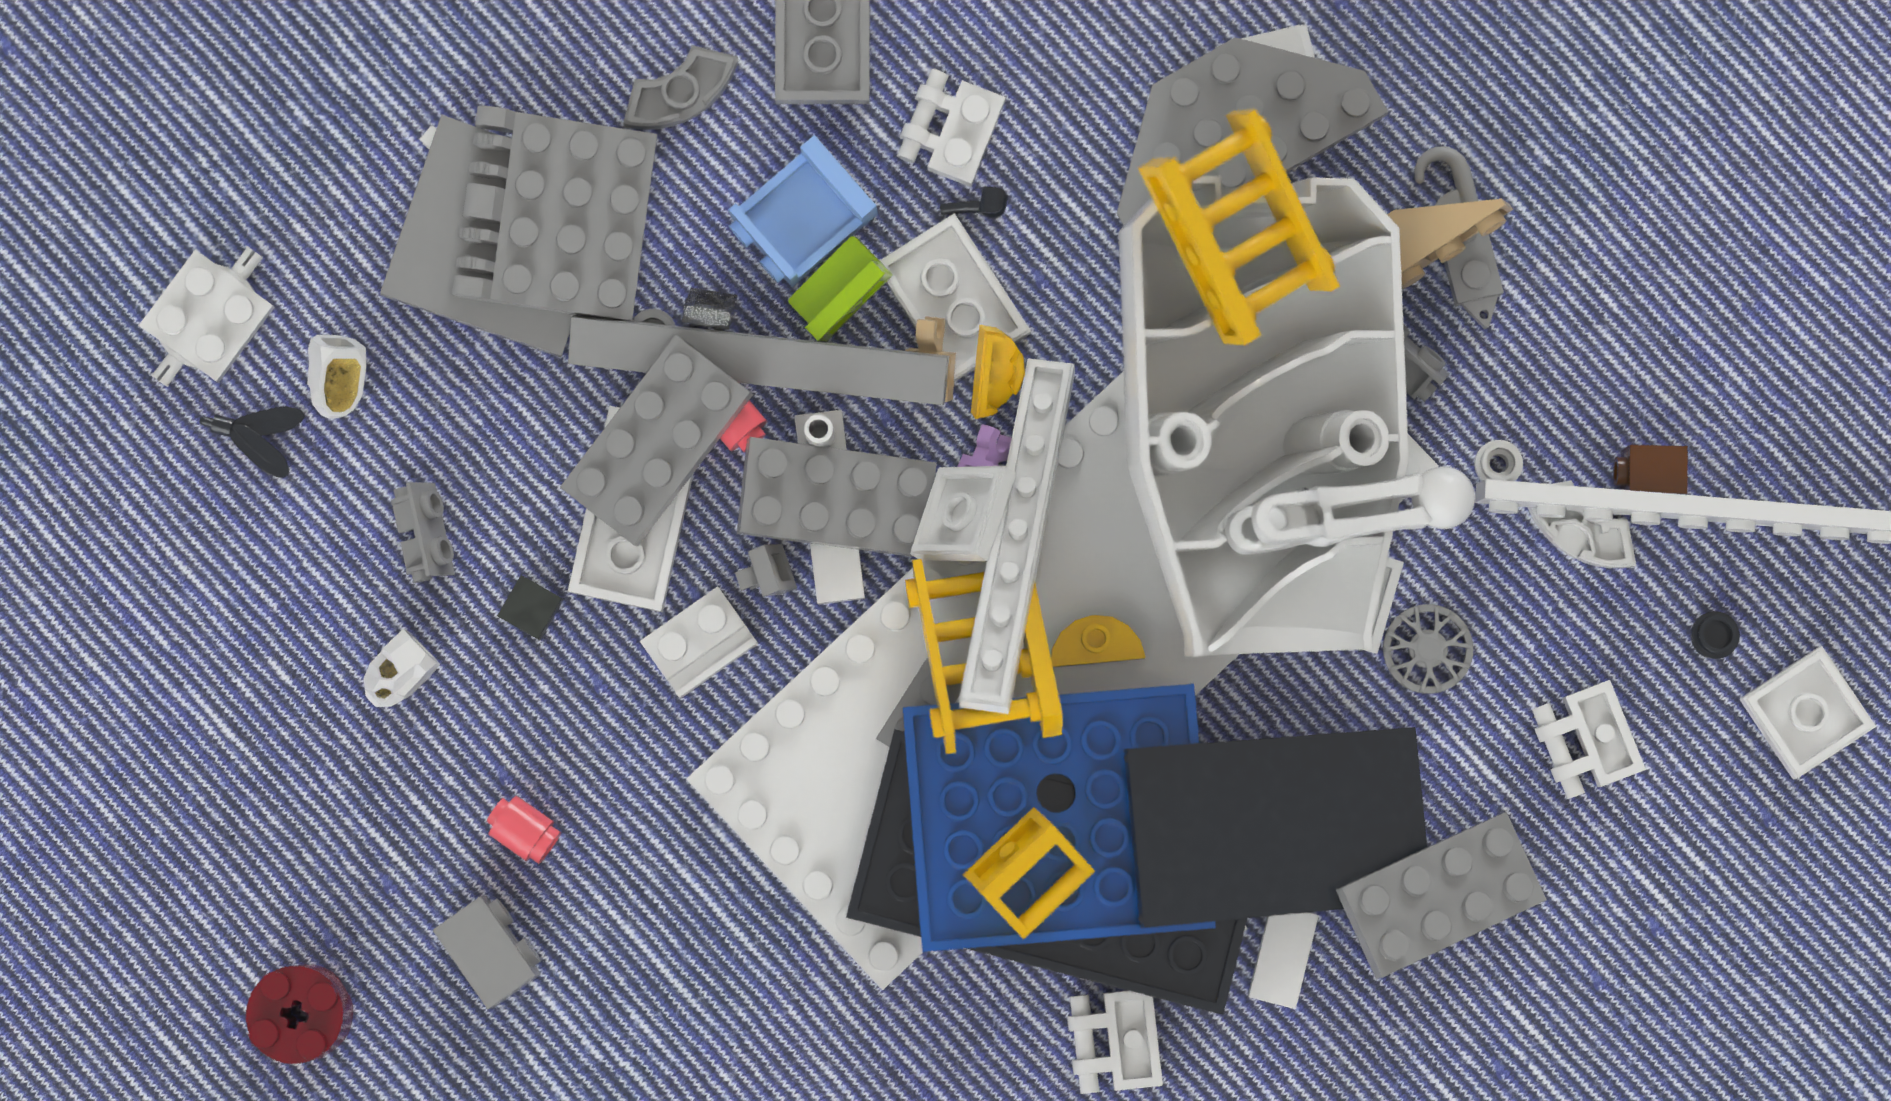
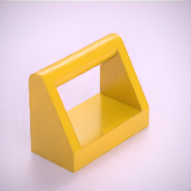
M1033 807L977 860L963 876L1010 926L1025 939L1095 871L1056 827ZM1056 845L1074 865L1017 918L999 898Z

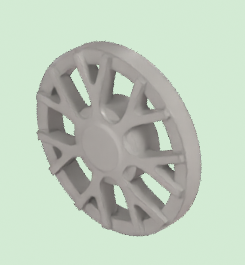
M1423 604L1405 610L1392 621L1384 637L1383 657L1388 671L1400 685L1416 693L1435 694L1453 687L1466 675L1473 658V640L1467 625L1456 613L1439 605ZM1419 613H1434V630L1422 631ZM1415 614V623H1412L1407 618ZM1439 614H1441V615H1443V616H1445V617H1447V618L1444 619L1442 622H1440V621H1439ZM1451 620L1460 632L1452 639L1446 641L1439 631ZM1402 621L1416 632V635L1413 636L1410 642L1405 641L1394 633ZM1463 636L1464 643H1459L1457 639ZM1392 638L1397 640L1399 645L1391 647ZM1448 646L1465 648L1463 663L1446 658ZM1408 648L1411 661L1395 666L1391 651ZM1443 663L1450 672L1452 679L1439 685L1433 668ZM1415 664L1426 668L1422 685H1417L1407 680ZM1453 666L1461 667L1457 674L1454 672ZM1406 668L1404 677L1397 669ZM1429 678L1432 679L1435 686H1426Z

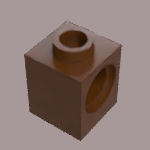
M1629 445L1621 450V457H1615L1613 481L1614 485H1621V490L1687 494L1688 446Z

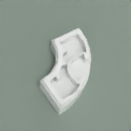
M1572 480L1554 483L1556 485L1574 486ZM1528 507L1534 522L1546 538L1572 558L1604 568H1631L1637 566L1628 519L1590 521L1583 519L1584 512L1568 510L1565 511V517H1541L1536 515V508Z

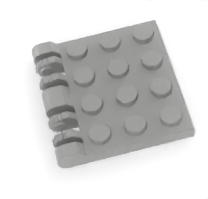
M477 106L476 127L512 133V138L486 133H476L473 135L472 144L481 149L500 150L510 153L507 168L484 161L469 164L468 174L472 176L506 182L505 189L484 184L467 183L462 217L474 221L500 224L499 232L461 227L459 238L468 243L497 245L495 262L469 255L456 258L455 268L491 274L493 277L491 281L484 278L454 275L452 295L467 299L582 316L632 321L657 134L520 113L499 107Z

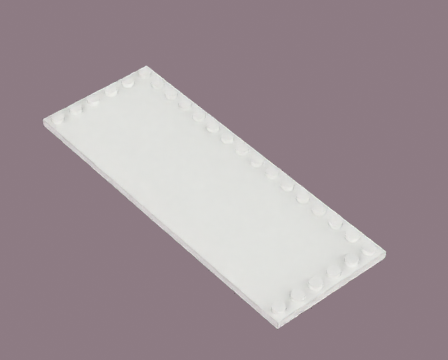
M1123 371L1064 427L1035 584L1050 656L1051 649L1060 632L1071 623L1087 616L1102 615L1114 617L1129 625L1141 640L1146 658L1053 667L1058 695L1194 684L1196 696L1239 654L1185 656L1184 635L1128 470ZM1408 434L1409 461L1405 476L1422 475L1429 469L1439 467ZM922 561L926 581L985 572L987 561ZM913 568L687 778L688 782L881 990H884L923 953L921 937L846 918L890 748L877 740L876 737L924 661L928 658L919 607L909 608L905 580L913 578ZM981 592L930 600L934 624L976 617ZM972 637L939 642L938 647L942 667L967 663ZM1017 674L1012 698L1026 697V693L1033 692L1031 677L1022 678L1021 674Z

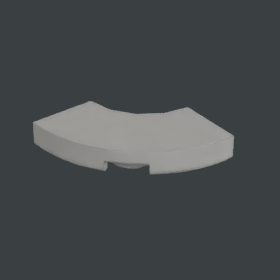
M692 45L685 61L671 74L654 80L635 79L623 122L624 127L642 130L663 129L679 125L698 116L708 109L725 91L736 71L739 62L738 57Z

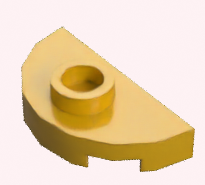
M980 324L971 403V414L975 419L996 414L998 412L997 408L1005 404L1012 394H1018L1025 375L1024 357L1013 339L997 327Z
M1091 615L1075 620L1060 632L1051 649L1053 667L1146 658L1141 640L1129 625L1114 617Z

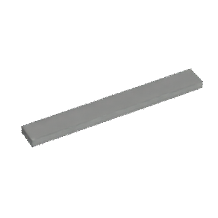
M579 315L571 317L568 364L647 373L674 336L677 335L738 383L944 405L949 365L948 355Z

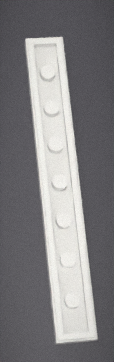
M1027 359L1006 464L1008 468L1016 472V476L989 559L986 563L959 698L961 708L1005 714L1010 712L1075 376V365L1072 363Z

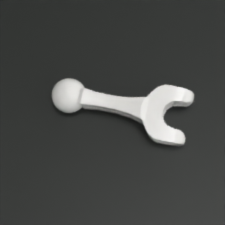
M1446 466L1429 469L1422 475H1408L1394 480L1342 487L1315 486L1306 491L1273 495L1257 502L1255 506H1249L1232 513L1226 521L1225 535L1229 545L1235 552L1248 555L1304 544L1328 546L1342 540L1367 534L1404 529H1422L1427 525L1437 529H1449L1460 525L1469 517L1475 503V492L1471 481L1464 473ZM1412 498L1413 508L1358 518L1334 519L1331 513L1332 509L1384 499ZM1246 519H1252L1255 533L1260 541L1251 542L1243 536L1241 527Z

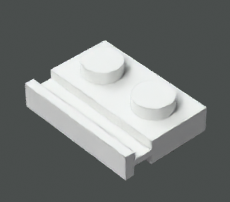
M718 586L640 641L680 699L758 645L756 639Z

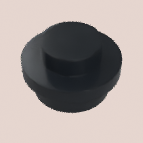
M1712 611L1701 615L1695 620L1691 628L1690 637L1693 647L1700 655L1709 659H1721L1727 657L1736 649L1740 639V632L1737 623L1732 617L1723 612Z

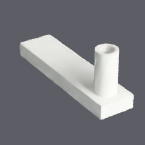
M842 410L794 415L799 444L847 450ZM810 543L817 604L865 599L859 550Z

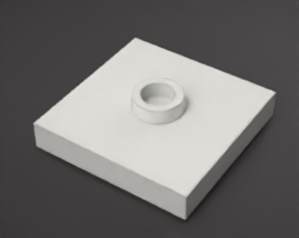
M1007 466L939 467L910 554L917 559H922V561H988L1016 472Z
M1823 646L1811 651L1739 699L1792 779H1798L1876 727Z

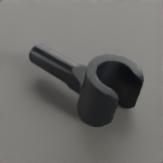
M985 186L982 189L980 201L970 200L941 203L940 213L941 215L978 213L989 218H999L1005 212L1008 195L1004 189Z

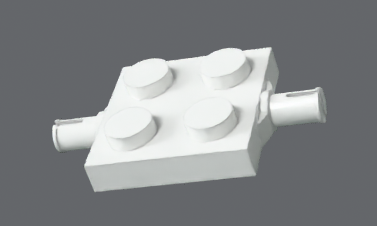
M247 246L230 269L226 266L215 264L196 249L139 324L141 328L158 339L165 351L168 352L155 372L151 374L152 377L168 387L169 383L185 364L186 366L200 369L218 383L221 381L275 308L255 293L247 281V278L259 262L263 260L262 256Z

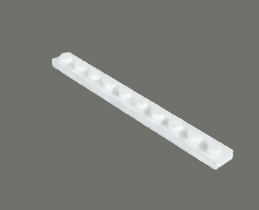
M1485 479L1476 484L1475 503L1489 504V512L1516 514L1518 513V507L1536 508V515L1541 517L1561 518L1565 517L1566 510L1584 512L1583 519L1590 521H1613V514L1631 515V523L1640 525H1659L1660 518L1678 519V527L1690 529L1708 528V522L1726 523L1725 530L1730 532H1755V525L1773 527V534L1780 536H1802V529L1820 530V538L1848 540L1850 533L1867 534V542L1891 544V511Z

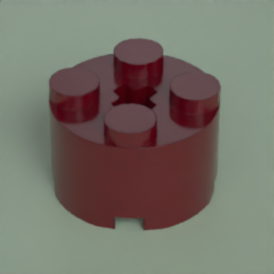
M311 964L287 966L266 974L251 992L246 1007V1025L251 1043L269 1058L286 1064L306 1063L328 1055L345 1040L353 1021V1003L341 980L330 970ZM302 1002V1011L309 1013V1018L306 1021L299 1022L297 1025V1018L291 1015L292 1007L299 1006Z

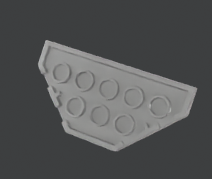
M1234 37L1152 85L1118 206L1117 216L1124 226L1152 197L1138 167L1153 158L1175 157L1177 162L1181 164L1187 162L1234 133L1226 118V115L1232 111L1256 109L1258 114L1267 121L1272 131L1271 142L1287 173L1387 116L1388 110L1363 70ZM1243 152L1203 175L1221 176V189L1239 188L1255 178Z

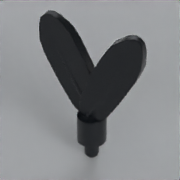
M283 406L251 413L236 420L215 414L214 418L202 416L199 422L203 426L210 427L211 433L230 437L233 443L267 474L285 478L290 473L286 458L262 436L294 429L304 420L305 414L297 408Z

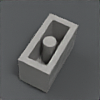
M479 896L434 928L433 932L488 1010L496 1007L541 975L535 966L541 962V959L526 938L520 941L516 939L508 927L513 922V919L501 901L496 898L491 902L487 896Z

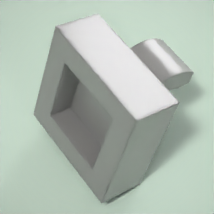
M782 544L763 545L748 551L752 566L735 572L741 591L760 587L764 597L782 595L797 589Z

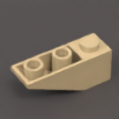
M1503 199L1398 209L1388 213L1387 215L1400 230L1402 289L1420 280L1425 275L1423 268L1438 258L1441 263H1444L1460 254L1466 248L1463 242L1478 232L1483 237L1506 223L1504 215L1513 210L1511 205Z

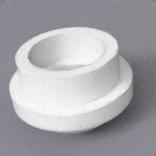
M1493 440L1479 449L1475 457L1474 466L1476 474L1481 481L1485 479L1516 481L1522 472L1523 459L1520 451L1512 443L1505 440ZM1493 456H1500L1505 460L1506 469L1504 472L1497 473L1491 469L1490 459Z

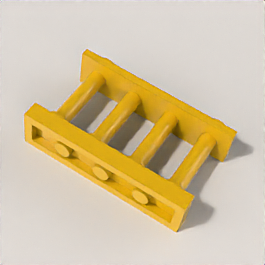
M1256 109L1236 110L1227 114L1226 118L1234 133L1183 164L1177 162L1175 157L1153 158L1138 167L1223 344L1247 345L1260 337L1261 333L1255 323L1257 319L1256 314L1304 284L1307 285L1310 291H1334L1340 287L1334 274V261L1328 251L1321 247L1271 142V128L1267 121L1258 114ZM1243 152L1255 178L1206 208L1199 207L1191 191L1192 182ZM1264 196L1276 222L1228 252L1220 251L1212 234L1214 226ZM1285 240L1297 266L1249 296L1245 297L1242 295L1234 280L1235 270Z
M922 559L912 560L913 578L905 580L909 608L919 607L937 708L929 709L931 727L934 738L943 737L946 754L956 753L954 730L1030 717L1031 722L1040 721L1043 738L1062 735V709L1036 584L1034 583L1023 639L1024 648L1021 650L1017 674H1021L1022 678L1031 677L1033 692L1026 693V698L1012 700L1009 714L968 708L950 710L946 686L963 683L966 663L942 667L938 643L972 637L976 617L934 624L930 600L981 592L985 572L926 581Z

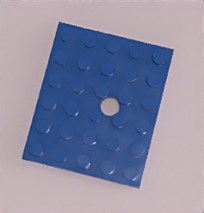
M1194 684L1060 694L1062 735L1043 738L1040 721L1031 722L1030 717L954 730L956 753L946 754L943 737H933L929 709L937 708V704L903 707L922 952L1216 928L1215 921L1140 928L1138 920L1139 911L1124 749L1199 743ZM949 703L950 710L962 709L960 703ZM1048 775H1064L1074 785V802L1063 812H1050L1044 809L1038 801V785ZM1035 807L1056 827L1095 872L1035 930L1023 939L963 874ZM1055 845L999 899L1019 918L1074 864Z

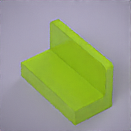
M851 236L789 298L788 302L808 323L805 328L817 341H828L893 274L857 237Z

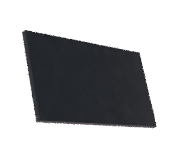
M1415 727L1124 749L1140 928L1344 909L1336 889L1427 848Z

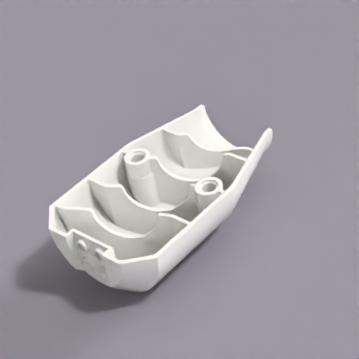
M1201 176L1192 182L1191 191L1199 207L1204 209L1237 188L1221 189V176ZM1308 178L1292 183L1321 247L1328 251L1334 261V274L1340 287L1334 291H1310L1307 285L1304 284L1257 313L1255 323L1261 336L1247 345L1223 344L1152 197L1119 231L1128 470L1184 635L1185 656L1373 649L1372 627L1393 531L1367 534L1342 540L1328 546L1304 544L1248 555L1235 552L1229 545L1225 535L1226 521L1232 513L1249 506H1255L1257 502L1270 496L1296 492L1297 489L1308 488L1310 490L1315 486L1342 487L1394 480L1404 477L1406 474L1409 453L1400 230L1394 221L1353 178ZM1263 196L1215 225L1212 234L1220 251L1226 253L1269 227L1276 220ZM1284 240L1235 270L1234 280L1241 294L1247 297L1296 267L1297 264ZM1400 498L1358 503L1332 509L1331 513L1334 519L1393 513L1398 511ZM1246 519L1241 527L1243 536L1251 542L1260 541L1255 533L1252 519Z

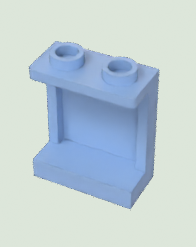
M815 135L800 147V155L740 206L735 203L728 209L731 218L734 220L728 227L746 248L754 243L765 256L759 262L767 273L777 283L784 278L791 287H794L835 252L849 237L856 234L878 215L876 204Z

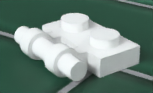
M931 69L926 84L919 86L915 96L918 104L910 124H904L900 134L903 142L897 157L914 163L920 148L933 153L928 164V171L972 187L1005 104L1006 97L965 81H961L956 96L952 97L943 92L949 76L942 71ZM936 109L948 114L940 136L927 131Z
M1610 680L1563 697L1562 699L1569 716L1556 720L1550 703L1532 709L1539 726L1535 729L1539 742L1544 741L1554 764V768L1550 770L1555 782H1561L1567 799L1585 793L1578 776L1584 772L1591 770L1597 787H1602L1646 770ZM1572 730H1575L1585 754L1584 757L1572 760L1562 735Z
M1128 990L1103 993L1105 1012L1091 1014L1089 995L1070 997L1072 1016H1068L1067 1021L1068 1030L1074 1031L1077 1059L1072 1060L1073 1075L1079 1076L1080 1094L1100 1092L1098 1073L1112 1072L1114 1091L1163 1086L1153 997ZM1107 1028L1110 1056L1096 1057L1093 1029Z

